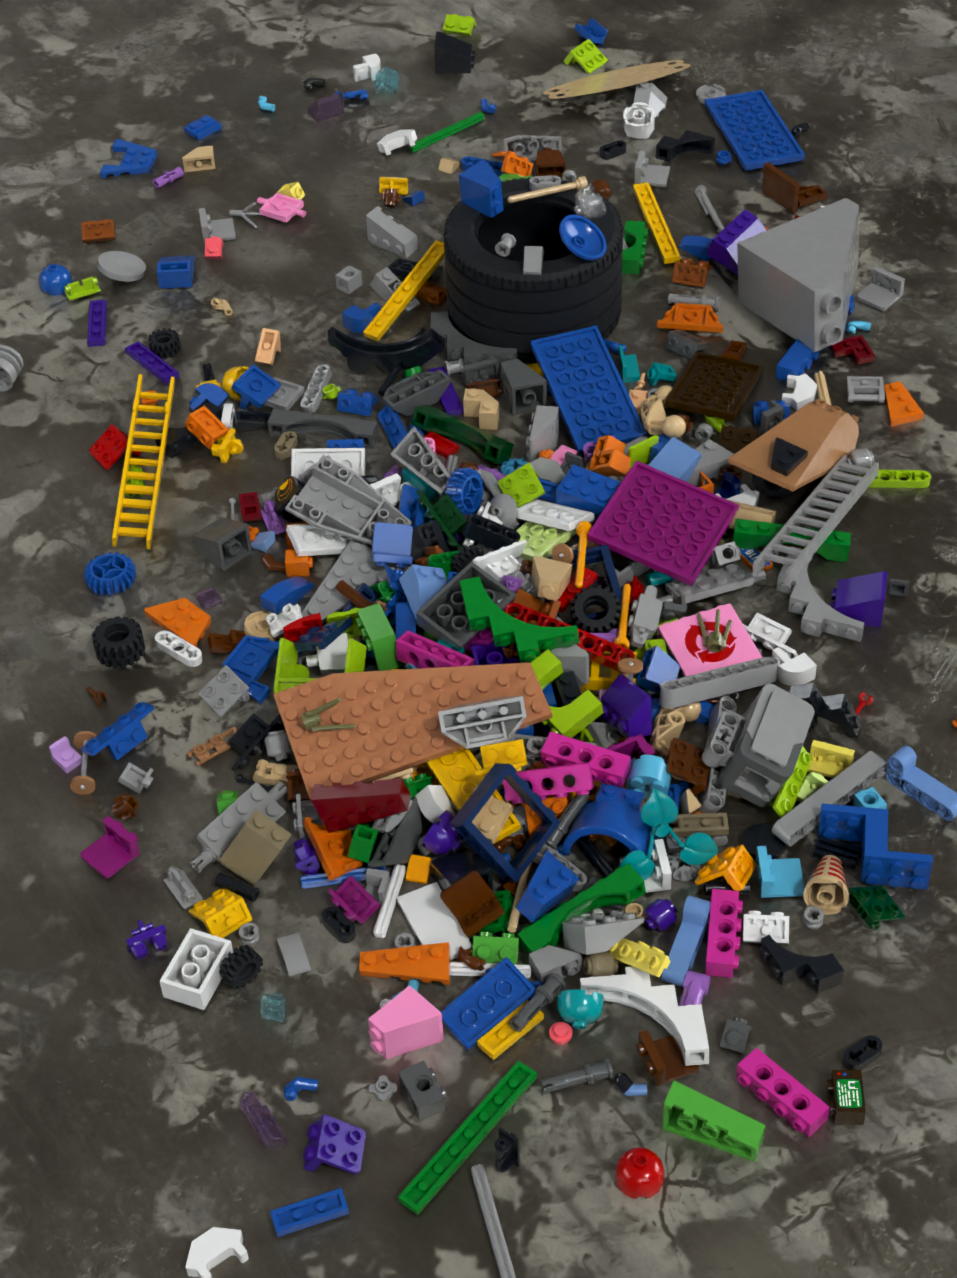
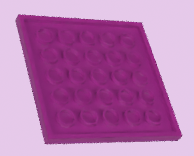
M636 460L589 531L587 540L601 546L608 545V548L616 553L693 586L738 512L740 505Z

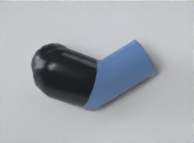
M623 1072L615 1076V1085L625 1096H647V1083L634 1084L627 1074Z

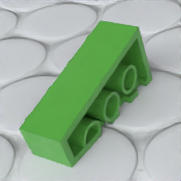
M674 1080L664 1102L662 1130L755 1162L764 1139L766 1125Z

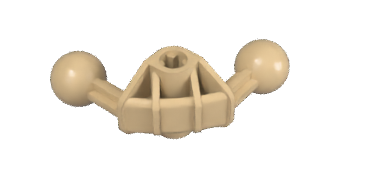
M664 385L659 387L655 395L649 396L641 403V418L645 430L650 435L665 434L669 438H679L686 430V423L682 417L678 415L666 417L664 408H670L665 406V402L673 389L671 386Z
M700 702L676 708L661 707L652 725V735L650 737V743L654 748L655 755L665 757L666 760L668 759L671 740L673 738L679 739L685 722H693L698 719L699 713L702 710ZM672 775V777L675 778V779H677V780H683V779H681V778H678V777Z

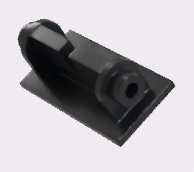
M499 1128V1138L495 1142L496 1158H498L495 1164L496 1169L500 1172H506L513 1164L519 1168V1140L512 1132H506Z

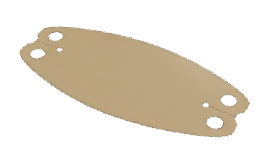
M671 60L627 67L571 81L548 89L543 94L550 95L548 96L550 99H558L609 91L664 77L684 70L691 65L684 64L683 60ZM670 62H677L675 64L668 65V63ZM677 66H683L682 68L675 69Z

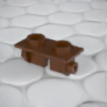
M488 379L484 382H471L466 385V389L484 390L492 397H498L500 394H503L502 387H500L501 379Z

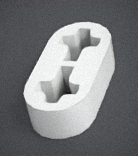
M225 403L221 422L230 429L233 428L235 406L234 403Z

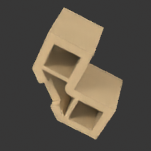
M465 389L463 399L464 417H479V429L497 430L499 402L484 390Z

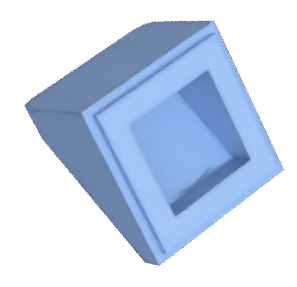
M274 531L259 533L255 537L256 539L251 542V547L266 552L276 541Z

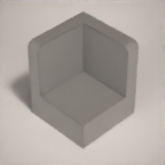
M368 868L366 872V890L382 905L390 881L389 871Z

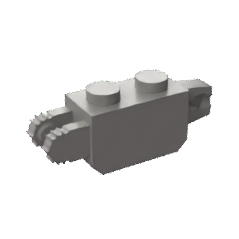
M648 585L645 592L640 594L638 600H633L630 611H633V615L629 616L627 627H629L628 635L631 636L630 645L641 649L645 641L651 640L653 633L657 630L663 605L659 599H656L657 589L653 585Z

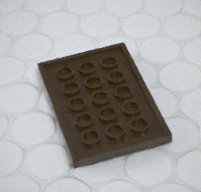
M696 351L668 395L665 406L675 410L681 409L690 413L704 414L708 417L722 418L726 421H735L761 376L764 365Z

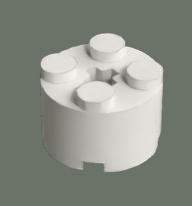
M637 102L624 110L623 121L626 136L636 139H647L650 137V134L654 131V110L648 104Z

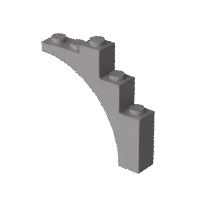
M788 554L786 558L795 560L798 556ZM783 564L778 575L776 591L791 594L788 611L803 615L800 632L820 637L821 633L824 632L861 642L864 622L843 615L821 599L810 583L807 573L808 565L802 568L790 584H786V570L790 566Z

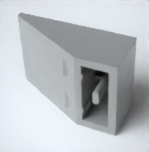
M537 405L536 412H532L531 422L533 424L529 426L530 436H527L526 447H529V450H527V461L532 462L538 459L541 450H553L557 446L559 407Z
M623 910L610 911V915L594 913L590 914L591 918L585 919L584 916L571 917V921L562 922L564 949L585 955L606 952L642 924L644 918L635 916V913H623Z

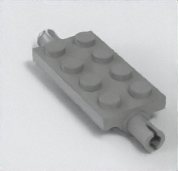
M729 564L724 568L711 569L706 573L700 574L693 586L675 579L665 584L669 595L656 599H659L662 603L664 601L673 603L680 595L685 596V603H690L743 587H749L753 583L765 581L766 575L764 570H761L755 576L753 572L747 573L737 564Z
M255 782L196 836L203 846V852L190 862L192 868L199 864L194 871L200 873L211 861H219L255 809L276 823L286 813L277 801L288 792L287 787L285 786L278 791L284 785L282 782H278L267 793L258 782Z

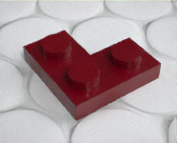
M862 335L844 338L842 341L829 346L835 357L852 354L857 364L875 361V355Z

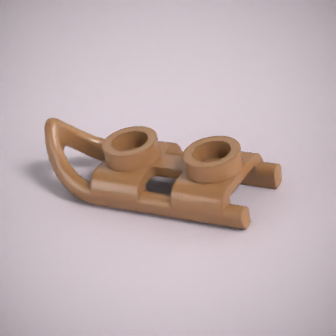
M234 726L222 734L213 735L204 744L195 745L187 753V756L190 758L195 755L199 760L195 763L198 767L227 751L231 746L225 742L224 738L231 733L235 734L237 732L236 727ZM215 748L216 752L212 754L208 752L209 750Z

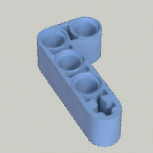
M903 745L888 759L886 769L887 780L943 819L952 821L957 816V793L916 767L917 756L915 751L911 747Z
M687 896L683 909L682 923L668 955L671 962L667 969L664 968L661 981L683 987L686 973L688 970L691 971L708 927L710 901Z

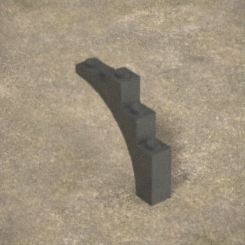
M431 312L430 329L432 328L444 338V349H447L448 361L462 358L464 365L496 357L499 361V367H501V362L517 359V348H500L477 343L466 338L453 327L449 320L448 312Z

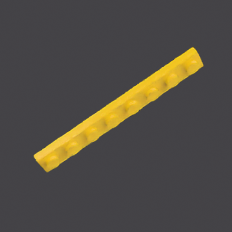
M649 183L633 184V192L664 264L680 261V254Z
M435 240L363 331L364 337L377 342L382 338L445 258L444 242Z

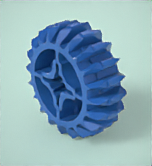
M466 467L456 469L455 472L451 473V477L448 478L445 493L452 498L464 515H468V517L471 514H476L478 508L481 507L484 495L483 479H481V475L477 473V470Z
M109 552V554L102 553V556L95 555V559H90L89 564H86L84 570L85 583L90 591H94L95 594L100 593L102 596L105 594L111 596L114 593L118 595V592H125L126 588H131V584L135 583V564L130 557H126L125 553L120 555L118 552L115 554Z

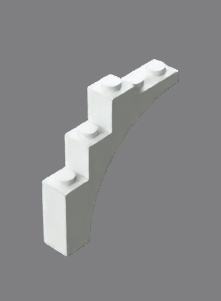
M625 967V974L580 978L581 990H586L585 994L593 996V991L601 993L604 996V1001L616 1002L635 1008L660 1023L674 1037L681 1050L685 1066L709 1064V1044L702 1005L678 1006L675 985L651 987L649 973L634 967Z

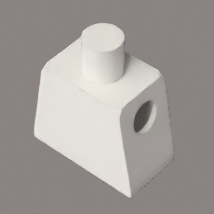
M347 633L341 634L325 649L319 650V647L316 646L317 654L306 656L308 668L319 666L323 676L332 673H344L348 648Z

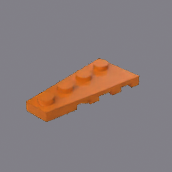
M445 942L360 952L359 971L361 976L386 979L400 977L401 980L409 981L411 978L420 979L425 983L440 981L444 985H450V944Z

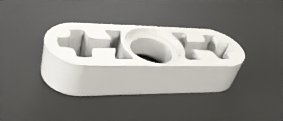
M160 631L155 635L157 648L185 665L196 667L202 663V653L199 648L170 631ZM179 646L184 647V648H183L182 650H180V651H175V650H174V648L179 647Z

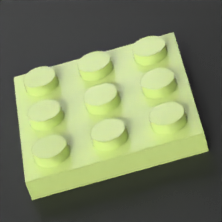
M527 521L516 530L521 537L519 542L522 540L528 542L519 557L531 560L532 562L534 555L548 558L552 555L553 547L570 540L576 534V529L566 531Z

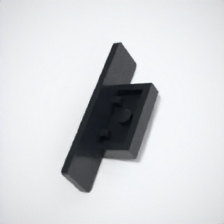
M253 713L229 739L228 744L242 755L232 767L234 772L239 767L243 769L250 761L248 756L251 753L255 755L262 747L260 743L269 736V732H273L272 730L275 726L279 728L283 724L280 713L270 725Z

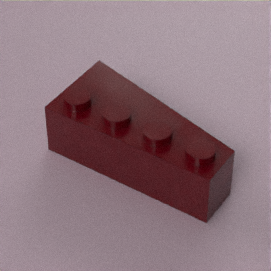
M403 779L375 780L374 783L358 781L351 785L333 783L332 786H323L322 784H315L311 801L328 833L356 826L357 824L408 811L411 795Z

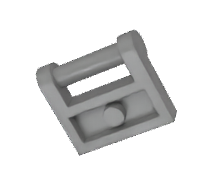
M847 376L848 403H854V401H878V403H884L883 377Z

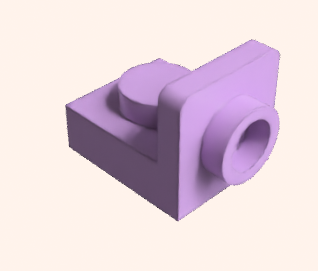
M66 736L49 747L52 760L66 773L82 764V756L70 746L69 739Z

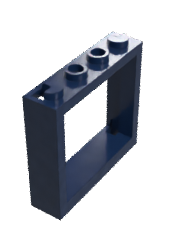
M608 545L586 549L585 565L602 561L610 591L616 594V598L619 599L621 606L622 592ZM578 551L573 552L572 568L577 567ZM607 611L586 616L592 620H599L607 615ZM571 619L563 620L564 623L573 626Z
M495 763L450 824L503 881L517 883L560 824V821L555 817L554 811L543 804L542 798L529 788V783L518 776L516 769L511 764ZM504 779L542 820L540 826L512 864L501 855L472 823Z

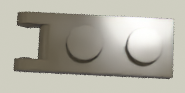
M727 812L678 814L676 820L671 822V824L677 823L678 828L672 829L677 837H688L697 832L705 833L709 836L729 835Z

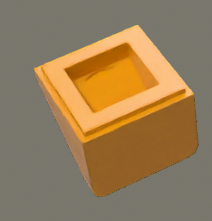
M411 854L405 880L427 885L431 873L430 861L432 859Z

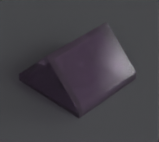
M342 92L314 101L307 109L308 113L317 122L344 114Z

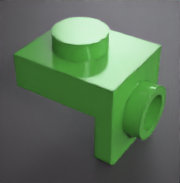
M224 790L221 794H217L219 815L239 798L238 791Z

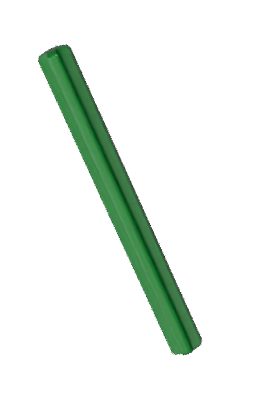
M478 112L416 141L414 146L410 147L409 145V150L415 153L484 120V114Z

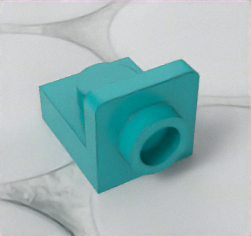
M654 362L647 372V378L651 386H656L659 379L674 382L677 378L673 367L666 364Z

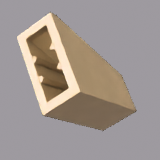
M534 555L531 576L538 597L558 601L570 582L572 564Z

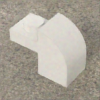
M376 53L363 56V63L353 66L354 80L356 82L369 78L371 81H374L381 76L380 58Z
M780 647L772 650V658L778 660L777 680L779 682L795 686L806 684L815 679L817 665L805 653L791 659Z
M427 785L415 795L421 812L433 824L439 820L442 821L439 816L445 810L450 811L455 816L458 813L442 785Z

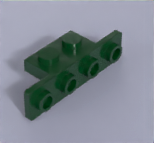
M417 490L419 503L424 508H428L427 514L432 520L438 521L442 534H446L449 537L447 541L451 547L463 550L464 547L455 535L463 529L467 519L452 498L446 494L433 505L422 491Z

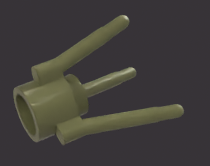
M717 609L715 631L711 632L707 637L701 614L698 613V622L704 640L703 646L707 647L710 652H721L726 648L732 620H728L724 635L722 636L719 632L720 610Z
M340 698L301 714L306 730L312 729L313 733L320 730L352 729L356 725H318L322 723L319 713L337 705L341 701Z

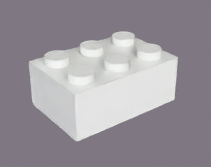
M190 928L159 981L163 997L205 1010L222 979L219 970H221L220 966L224 964V958H228L230 952L233 953L231 941Z

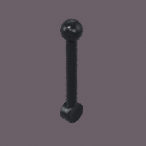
M242 774L236 775L237 782L243 781L251 785L255 783V781L244 778ZM260 784L267 792L274 787L273 785L266 786Z

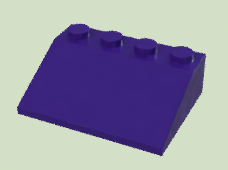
M743 210L712 240L706 254L738 275L737 243L767 230L756 216L747 210Z

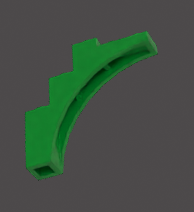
M480 576L460 580L470 631H480L491 627L495 647L516 643L520 663L532 662L540 656L541 651H546L547 649L551 651L555 648L579 644L577 625L543 627L528 624L501 610L485 591Z

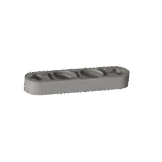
M322 364L315 369L300 403L303 412L313 413L318 409L324 395L322 390L329 384L332 377L329 365Z

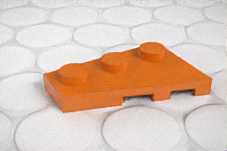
M901 381L884 385L890 427L924 418V412Z

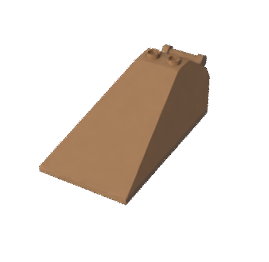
M816 399L728 459V463L793 492L830 472L843 455H847L848 458L849 452L855 450L859 435L858 417L855 415L850 416L847 412L842 411V408L831 406L824 400ZM777 437L808 451L807 458L788 476L771 470L775 439Z

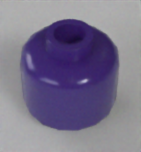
M656 899L644 910L646 917L644 922L652 931L656 929L664 932L677 920L676 913L678 911L668 899Z

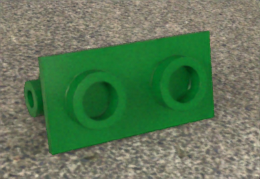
M386 581L369 586L378 594L374 601L386 602L396 592L391 589Z
M424 773L414 776V781L412 777L403 779L411 795L410 799L415 797L427 785H433L430 778L435 776L427 777V774Z

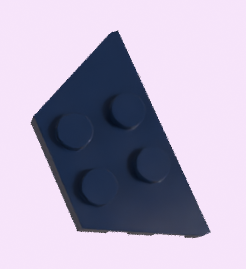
M351 617L331 622L321 627L314 626L307 629V633L300 635V639L294 643L296 651L313 650L316 646L319 647V650L325 649L353 625Z

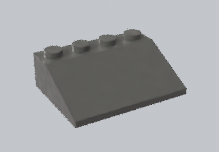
M471 561L416 612L418 626L432 637L461 649L479 631H470L460 580L480 576L485 591L501 610L516 597V594Z

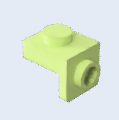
M809 773L804 778L796 800L802 803L829 781L824 779L819 773Z

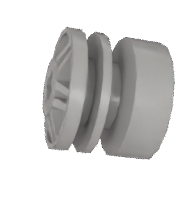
M0 345V392H5L12 388L24 366L23 358L20 354L6 345Z

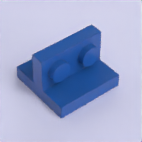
M254 364L232 385V389L241 395L239 407L244 411L252 403L260 409L281 387L279 382Z

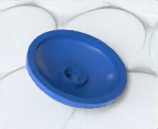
M568 215L561 221L559 226L560 236L564 245L571 253L585 260H598L604 255L607 248L605 237L592 221L580 215Z

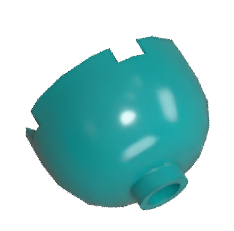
M581 989L561 991V994H557V1008L561 1018L565 1022L572 1024V1027L575 1029H586V1025L596 1022L602 1014L604 996L601 993L593 991L592 996L585 994L586 990Z

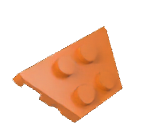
M676 303L672 306L671 310L665 313V317L662 320L659 319L657 321V328L723 333L724 327L723 324L718 322V316L713 312L711 305Z
M186 598L144 609L145 615L164 630L170 631L197 647L198 640L203 638L205 630L211 623V616Z
M305 817L303 821L304 828L329 881L363 865V861L347 857L353 837L350 829L345 828L328 833L325 825L321 826L311 823L312 818Z

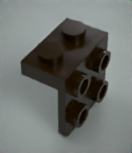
M722 425L718 444L735 454L759 437V433L751 428L743 429L733 425Z

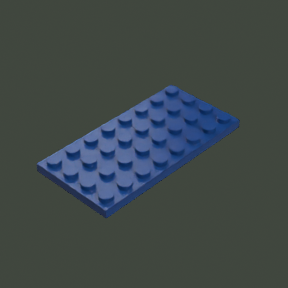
M763 90L705 99L706 108L745 171L764 168V164L768 162L774 166L805 160L804 152Z
M597 325L530 342L531 349L547 381L557 407H559V412L576 451H578V455L584 454L583 446L586 443H597L598 437L614 435L617 440L629 443L641 436L647 435Z

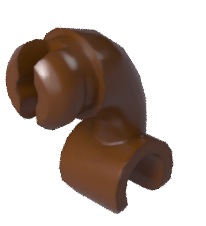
M522 834L514 837L507 836L493 844V846L500 853L508 845H514V849L521 852L523 849L522 844H526V838Z
M462 946L459 947L457 960L464 962L473 970H484L483 965L486 964V961L483 958L471 956L472 948L465 950Z

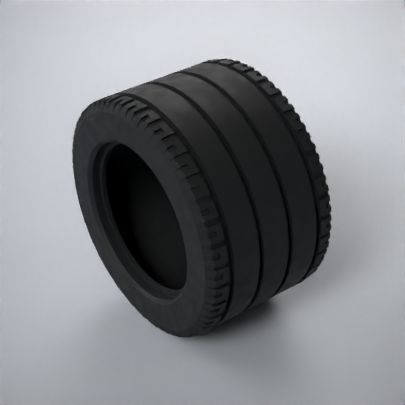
M531 177L526 179L515 178L505 180V182L501 181L504 210L493 218L479 213L478 210L462 203V201L455 205L446 219L443 237L448 315L451 324L460 334L477 343L488 346L517 348V359L524 364L538 363L530 346L532 340L596 325L603 340L612 334L621 315L623 227L620 215L615 207L608 202V199L590 188L586 190L572 189L509 203L507 201L509 196L531 192L529 189V179ZM561 180V185L571 183L566 180ZM566 216H583L592 221L601 230L605 237L607 248L600 259H581L567 249L559 232L560 223ZM509 233L515 237L516 244L511 248L509 255L503 257L497 254L495 246L501 241L503 234ZM524 246H543L544 258L541 275L523 274Z

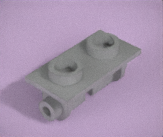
M174 866L168 869V878L164 879L163 882L184 910L203 900L183 870L180 871L179 868Z

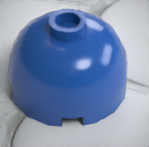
M50 264L42 269L39 275L40 290L44 294L49 292L51 296L64 294V286H67L68 283H73L68 269L58 264Z

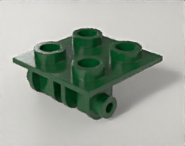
M882 885L849 888L851 892L849 902L856 909V912L860 914V917L864 919L869 929L873 931L879 929L881 921L906 919L900 907L893 901Z

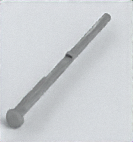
M699 185L695 189V194L707 216H711L718 227V233H720L724 226L706 195L707 188L704 185Z

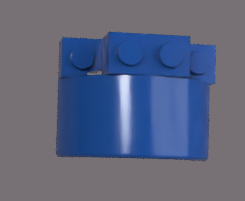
M602 783L596 796V801L587 800L573 820L562 845V852L570 853L572 844L582 836L602 834L619 840L631 852L642 850L647 855L650 842L649 832L652 828L644 823L641 818L644 793ZM654 836V840L659 839L658 836Z

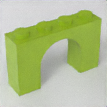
M549 649L531 662L542 691L564 672L561 661ZM587 690L566 706H549L553 718L540 723L544 726L547 724L550 727V732L573 738L604 713L602 703Z

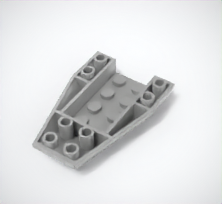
M322 455L314 466L311 478L299 495H294L285 507L286 511L316 528L372 546L375 523L412 524L405 515L356 472L325 455Z

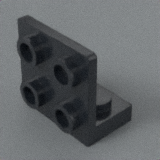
M431 520L413 528L410 555L413 557L412 564H415L414 560L425 556L422 549L424 547L438 545L444 553L450 552L437 520Z

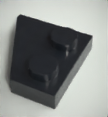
M777 437L775 439L771 470L788 476L807 458L808 451Z

